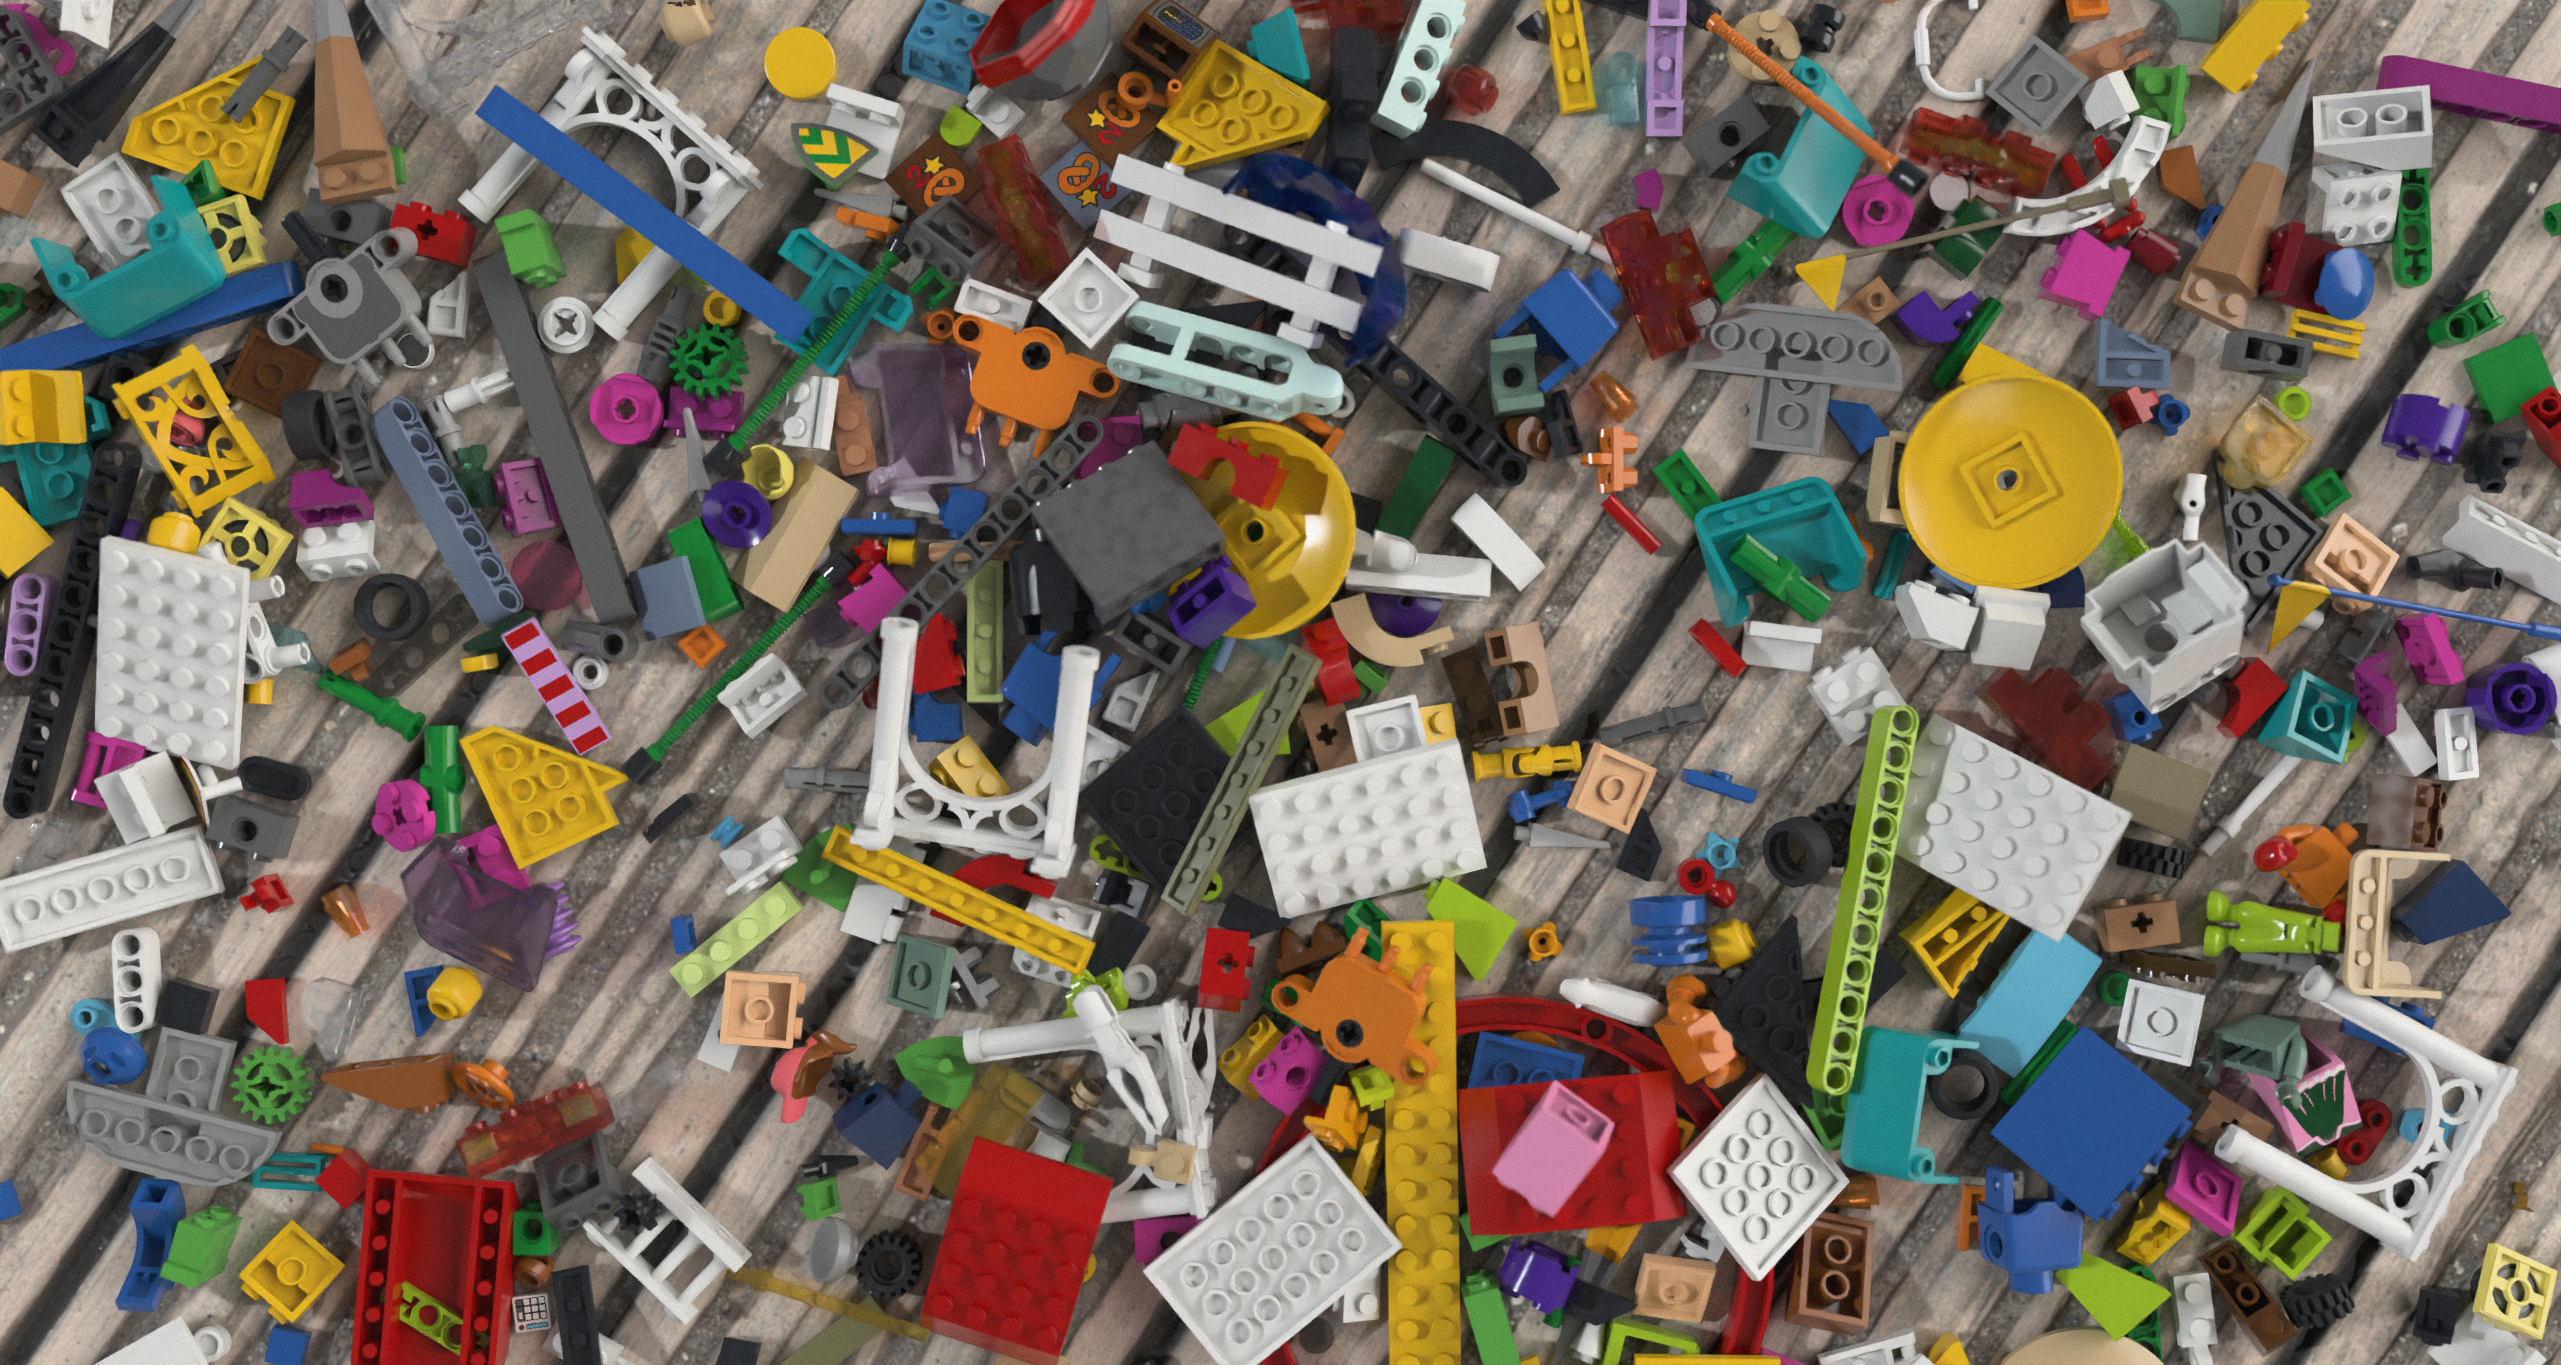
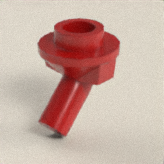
M865 539L862 540L861 545L854 546V552L863 563L847 579L856 588L870 576L869 572L887 556L888 548L883 547L882 541Z

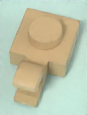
M1161 1139L1158 1142V1148L1136 1144L1135 1148H1130L1128 1163L1137 1166H1154V1178L1188 1185L1192 1181L1197 1146L1167 1139Z

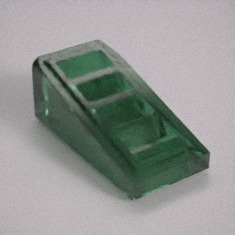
M533 610L525 611L468 640L463 644V649L467 653H481L506 648L507 645L501 638V635L533 616L542 627L540 613Z

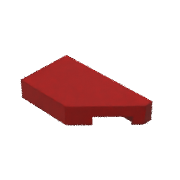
M285 977L245 981L247 1017L279 1045L289 1043Z

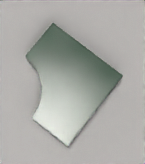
M2150 0L2161 4L2171 13L2177 25L2178 40L2213 44L2217 41L2223 0Z

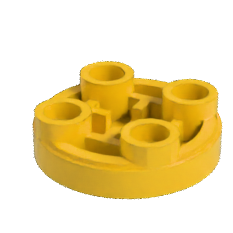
M794 27L784 30L767 47L764 58L767 78L780 94L791 101L799 102L815 99L829 89L830 83H835L837 80V57L828 40L813 29Z

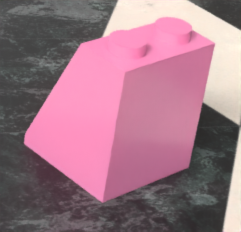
M1554 1080L1503 1151L1492 1173L1497 1176L1498 1180L1505 1187L1515 1189L1525 1196L1535 1209L1542 1212L1545 1211L1553 1217L1603 1153L1615 1123Z

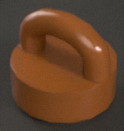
M523 1255L513 1268V1273L523 1284L533 1288H542L549 1280L555 1263L551 1255Z

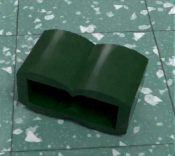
M1975 195L1969 201L1963 198L1950 214L1954 218L1947 229L1941 226L1937 232L2003 217L2004 215L1979 195ZM2004 224L1929 241V244L1933 247L1927 256L1959 281H1962L1971 274L1990 247L2000 237Z

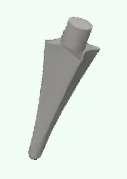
M820 188L814 190V195L817 197L832 200L862 212L890 218L893 221L895 218L906 221L909 216V207L899 205L900 201L895 200L894 196L853 194Z
M689 407L683 409L687 441L688 491L697 490L699 501L703 502L705 495L712 488V485L719 480L714 469L703 460L707 454L696 428L692 411Z
M1530 821L1528 822V827L1516 825L1514 829V840L1526 841L1525 846L1530 848L1584 847L1607 850L1611 847L1608 841L1573 835Z

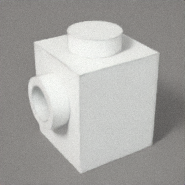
M2122 70L2101 77L2083 87L2077 93L2083 104V115L2093 125L2095 130L2107 125L2110 131L2131 121L2128 114L2140 109Z

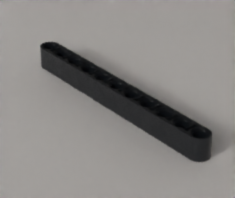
M102 443L94 454L3 797L4 810L14 819H25L45 813L52 803L95 642L96 628L87 626V618L90 613L98 614L101 539L108 535L120 537L128 518L142 465L141 451L132 443ZM117 450H120L123 455V462L119 467L114 461V455ZM109 484L114 491L111 501L105 496V489ZM99 519L102 520L105 526L101 536L96 530V523ZM90 553L95 558L93 570L87 565V557ZM80 588H82L86 594V601L84 604H81V602L78 599V591ZM71 622L76 626L77 635L75 639L72 638L69 634V625ZM61 657H64L68 664L66 673L61 670L59 665ZM52 691L59 698L57 707L52 704L50 699ZM43 725L47 727L50 733L48 741L43 738L41 733ZM34 760L40 765L39 775L33 770ZM25 794L31 799L30 809L24 804Z

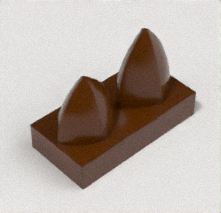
M1318 921L1312 932V947L1307 948L1298 934L1287 927H1283L1277 941L1278 960H1276L1283 980L1292 974L1305 976L1323 969L1330 960L1346 950L1347 945L1344 937L1333 926L1323 921Z

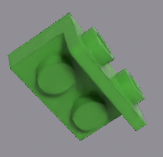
M2137 65L2132 69L2130 87L2140 109L2128 114L2131 121L2126 123L2125 139L2130 131L2134 116L2139 115L2171 123L2172 127L2167 143L2179 137L2186 124V113L2182 112L2183 100L2187 96L2190 87V78L2186 76L2187 65H2177L2173 69Z

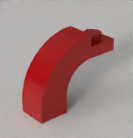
M1006 853L982 856L967 863L951 875L982 891L995 885L1008 884L1048 899L1054 896L1058 885L1057 882L1044 878L1039 873L1025 871L1029 859H1015ZM931 908L929 915L962 928L966 925Z

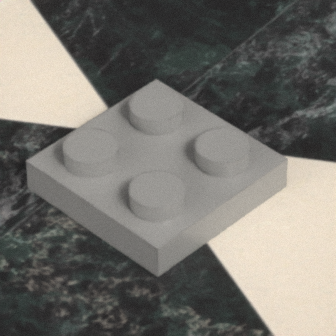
M2033 34L1987 88L1985 93L2041 137L2090 78Z

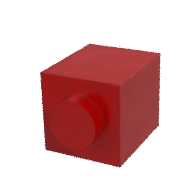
M351 1148L339 1154L314 1181L344 1210L357 1203L362 1207L365 1204L367 1170L373 1167Z

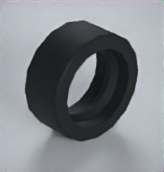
M318 390L289 393L282 405V421L286 440L292 453L297 459L303 461L330 457L335 451L336 440L330 417L324 405L323 393Z
M379 574L369 578L358 589L354 599V615L358 625L369 636L384 641H403L415 636L425 626L429 616V599L424 588L416 580L400 574ZM388 586L403 589L411 600L409 619L404 625L397 628L381 626L375 620L372 613V604L376 594Z
M1797 816L1780 821L1767 830L1763 839V856L1766 866L1772 876L1781 884L1791 888L1803 887L1820 880L1828 874L1832 865L1833 850L1826 832L1813 819ZM1789 833H1793L1798 837L1806 849L1808 857L1806 871L1800 869L1789 855L1787 847Z
M1953 1048L1951 1061L1947 1069L1939 1075L1927 1074V1085L1932 1101L1939 1111L1950 1118L1958 1120L1976 1119L1987 1113L1996 1103L1999 1093L1997 1075L1989 1060L1976 1050ZM1969 1065L1975 1067L1983 1076V1091L1976 1098L1965 1102H1956L1947 1098L1941 1088L1944 1074L1955 1066Z

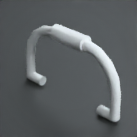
M1928 0L1918 15L1917 27L1913 31L1916 67L1920 69L1923 82L1932 93L1944 100H1983L1985 97L1984 78L1975 79V92L1959 93L1945 90L1938 86L1931 77L1928 67L1931 65L1928 29H1925L1926 18L1933 7L1946 0ZM1968 0L1969 10H1977L1978 0Z

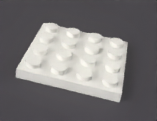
M1758 1073L1666 1170L1748 1276L1755 1281H1760L1850 1182L1767 1073Z

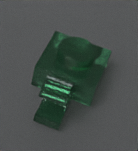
M485 444L457 448V457L461 464L462 472L454 473L455 480L468 499L471 508L498 505L492 470H483L487 460Z

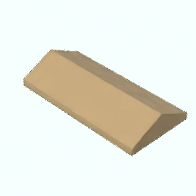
M802 456L794 469L792 486L785 495L777 498L771 508L772 523L768 534L757 545L746 550L730 578L752 594L788 613L838 530L842 519L845 518L860 493V490Z

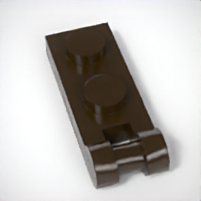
M1475 646L1440 658L1475 751L1486 748L1485 744L1496 740L1500 743L1508 740L1509 736H1504L1501 716ZM1489 717L1492 727L1480 731L1476 721Z

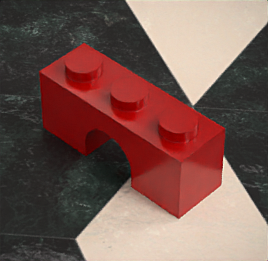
M1201 421L1198 422L1197 427L1184 423L1166 463L1197 478L1209 481L1215 468L1220 463L1229 461L1235 471V479L1229 494L1260 509L1271 511L1289 474V471L1279 467L1281 460L1261 451L1258 457L1248 452L1249 444L1232 436L1229 437L1227 442L1217 437L1218 429Z

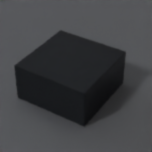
M180 977L169 979L156 1023L196 1035L208 1032L220 989Z

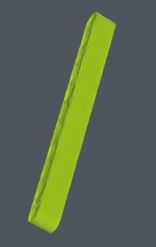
M1908 705L1881 706L1874 712L1871 722L1806 1070V1078L1812 1088L1832 1095L1846 1093L1853 1081L1919 726L1917 712ZM1895 714L1898 718V724L1896 728L1893 725V718ZM1888 750H1890L1891 752L1890 763H1888L1886 759V754ZM1883 785L1885 788L1884 797L1881 799L1880 788ZM1877 820L1878 830L1877 833L1874 834L1873 824ZM1871 856L1872 864L1868 870L1866 861ZM1864 891L1865 901L1861 905L1860 895ZM1858 927L1859 934L1857 939L1854 941L1853 932L1854 929ZM1851 962L1852 971L1850 975L1847 976L1846 968L1848 964ZM1844 998V999H1845V1007H1844L1843 1011L1841 1012V1011H1840V1002H1841V1000ZM1838 1033L1839 1041L1836 1047L1834 1048L1833 1039L1834 1036ZM1831 1069L1832 1078L1829 1081V1083H1827L1826 1076Z

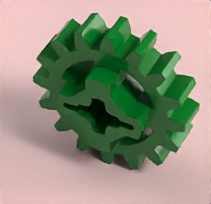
M701 323L700 332L695 333L691 328L686 329L689 338L684 340L678 337L676 342L680 349L670 350V355L676 362L669 364V368L673 374H676L674 380L678 386L684 385L683 389L689 396L696 391L701 401L705 400L707 394H711L714 400L718 401L719 392L722 391L729 396L733 395L730 386L735 384L742 387L743 382L739 375L749 374V369L744 362L750 360L747 351L743 350L745 345L742 339H735L736 335L731 328L723 333L718 323H715L712 330H708L705 324ZM714 342L723 344L725 346L718 347L714 344ZM702 377L703 379H705V382L698 381L694 378Z

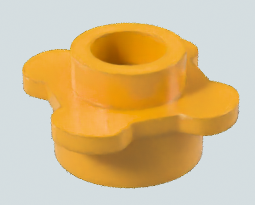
M1546 921L1541 927L1535 929L1528 927L1522 933V938L1528 943L1530 949L1528 956L1535 962L1540 961L1542 957L1559 955L1562 951V944L1558 942L1555 935L1556 926L1552 922ZM1541 938H1544L1546 941L1543 945L1539 944Z

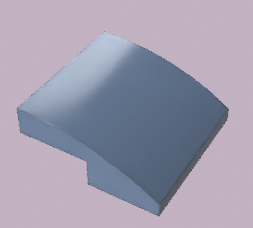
M688 556L670 559L629 573L647 642L707 625Z

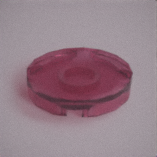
M549 540L533 542L523 548L513 560L510 576L521 593L523 603L529 608L544 612L561 610L573 603L581 592L583 577L574 552L564 544Z

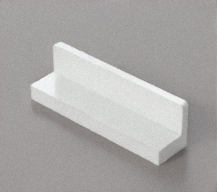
M2468 494L2459 503V521L2442 537V544L2486 567L2501 568L2504 571L2505 577L2561 605V541Z
M1418 553V561L1412 569L1407 572L1394 573L1365 565L1367 557L1358 558L1352 556L1346 574V590L1488 603L1491 591L1492 561L1490 559Z

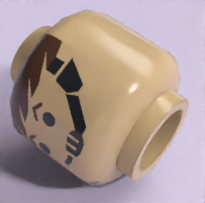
M671 0L663 5V14L658 16L669 42H676L681 47H687L710 37L712 32L710 23L716 21L707 0L704 2L699 0Z

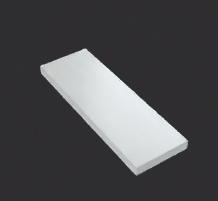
M203 823L1 879L0 939L5 953L7 954L225 891L226 889L209 839L205 838L206 831Z

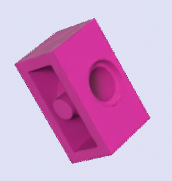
M1296 1025L1288 1035L1281 1039L1277 1047L1266 1059L1257 1065L1248 1079L1264 1099L1289 1117L1311 1093L1328 1059L1322 1055L1325 1048Z
M1190 1213L1133 1220L1136 1263H1145V1266H1147L1170 1247L1162 1240L1164 1233L1173 1231L1182 1237L1205 1218L1197 1219V1215L1190 1216Z

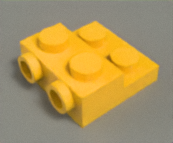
M291 1219L246 1266L238 1277L244 1281L240 1288L251 1298L257 1301L262 1296L272 1305L267 1311L279 1322L285 1324L290 1320L296 1324L321 1298V1294L347 1266Z

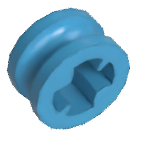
M729 815L724 819L710 837L713 842L719 841L721 843L720 848L726 850L745 828L744 824H736L734 822L735 817L733 815Z

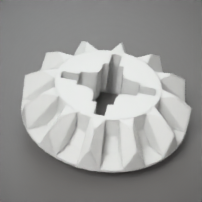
M573 297L553 299L544 306L538 318V332L542 341L550 349L561 354L577 353L582 348L589 346L596 330L595 322L592 320L593 314L588 305ZM559 315L567 320H571L574 317L575 321L572 325L578 334H571L567 331L561 334L560 331L563 329V325L557 316Z

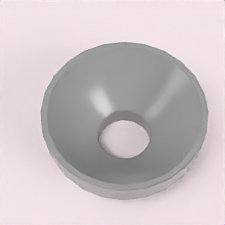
M828 1216L820 1223L815 1232L810 1251V1270L816 1282L833 1283L837 1281L850 1267H854L857 1261L858 1238L853 1234L850 1226L844 1219Z

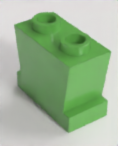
M530 209L494 219L498 233L502 237L511 274L531 286H536L537 289H543L556 285L558 283L557 279L567 276L553 238L554 233L551 223Z
M211 1205L178 1221L168 1260L164 1262L159 1276L195 1288L224 1272L229 1259L227 1255L243 1218L231 1214L232 1210L227 1207Z

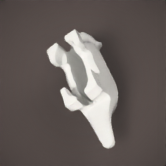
M1587 977L1584 979H1566L1560 985V994L1575 1004L1577 1009L1584 1006L1593 1012L1629 1024L1650 1027L1668 1015V1007L1659 1002L1657 996L1642 991L1636 992L1625 989L1598 977L1591 981Z

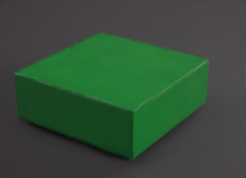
M2332 467L2325 469L2298 488L2317 517L2325 516L2352 497Z

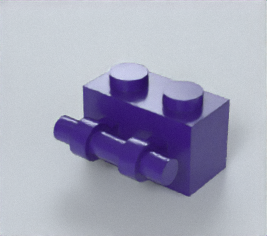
M1225 554L1219 556L1215 561L1209 560L1201 566L1202 571L1190 581L1186 579L1177 586L1178 591L1169 597L1171 605L1166 608L1178 636L1203 649L1258 606L1245 579L1228 570L1232 562Z

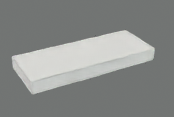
M2397 702V730L2386 736L2410 775L2416 777L2438 763V759L2401 702Z

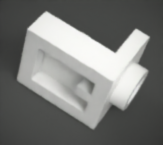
M982 83L977 84L967 97L969 102L966 104V107L970 114L982 122L1001 141L1025 116V113L1007 96L994 93Z
M1707 1222L1701 1233V1237L1704 1238L1702 1242L1683 1233L1680 1240L1687 1247L1685 1253L1696 1260L1705 1261L1708 1258L1715 1263L1718 1262L1726 1246Z

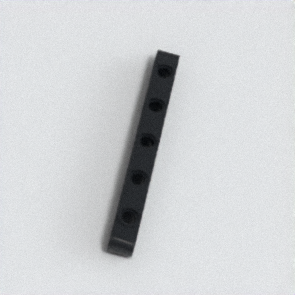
M1229 224L1224 226L1220 242L1223 249L1230 256L1284 276H1295L1300 282H1305L1308 268L1278 242L1243 230L1246 233L1247 241L1243 244H1236L1231 241L1228 233L1231 229L1237 227ZM1360 315L1355 329V337L1351 340L1341 337L1338 327L1320 321L1317 332L1325 334L1324 340L1441 442L1457 450V456L1474 470L1481 473L1493 485L1500 489H1510L1520 485L1525 480L1528 468L1523 458L1512 450L1496 432L1362 315ZM1394 370H1403L1407 373L1409 377L1408 386L1400 387L1393 381ZM1450 416L1457 417L1462 422L1463 428L1460 434H1454L1448 429L1447 420ZM1503 463H1509L1515 468L1516 477L1513 481H1507L1503 478L1501 474Z

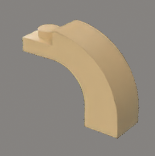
M1365 593L1329 604L1334 620L1346 642L1360 655L1378 664L1391 667L1422 665L1424 661L1420 650L1426 648L1428 655L1448 649L1447 642L1454 640L1450 626L1412 638H1399L1387 634L1375 623Z

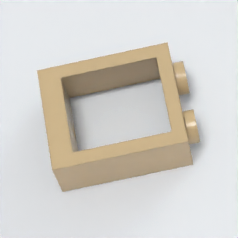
M1890 431L1889 436L1875 438L1863 523L1907 529L1901 510L1886 507L1894 450L1904 451L1911 433Z

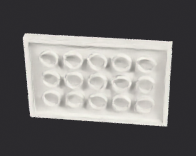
M108 535L101 539L95 732L108 738L115 737L138 743L141 746H146V750L155 752L166 750L168 755L176 757L185 755L188 760L230 770L239 765L250 569Z
M1934 713L1914 747L1895 855L2059 943L2131 820L2132 814ZM1877 820L1873 824L1874 834H1876L1878 830Z
M1458 738L1261 787L1249 798V804L1280 918H1292L1431 882L1433 878L1441 880L1443 876L1449 878L1487 868Z
M1311 1132L1143 1268V1272L1219 1365H1258L1403 1246L1318 1139L1312 1136Z

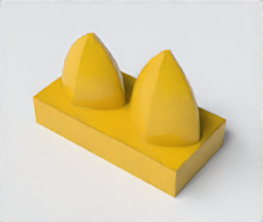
M1367 1123L1364 1133H1360L1356 1150H1354L1359 1153L1358 1157H1344L1335 1161L1364 1197L1371 1196L1385 1155V1128L1382 1123Z

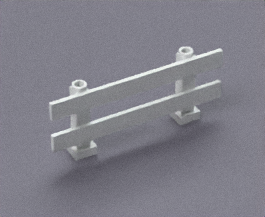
M1118 154L1110 181L1151 196L1143 223L1101 209L1093 237L1133 251L1130 263L1120 262L1117 271L1118 277L1147 288H1161L1165 275L1156 272L1160 261L1294 311L1291 322H1281L1277 337L1310 349L1321 348L1325 334L1317 332L1320 321L1351 333L1355 332L1363 304L1330 293L1339 265L1373 277L1383 248L1350 237L1347 234L1349 227L1338 222L1328 220L1326 227L1187 178L1184 175L1186 168L1165 161L1163 168H1159L1132 157ZM1177 206L1313 255L1305 282H1300L1170 234L1169 230Z

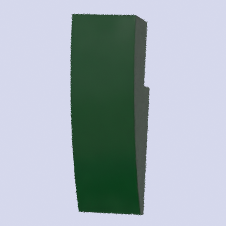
M1426 434L1371 536H1374L1375 530L1409 541L1454 459L1457 450Z

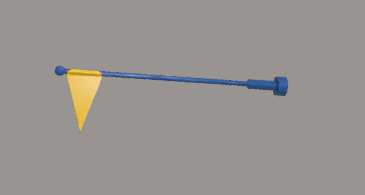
M2276 573L2269 575L2267 578V584L2270 587L2277 588L2280 585L2282 586L2268 653L2329 595L2425 613H2437V615L2526 631L2529 636L2561 642V627L2537 622L2523 624L2323 585L2283 579Z

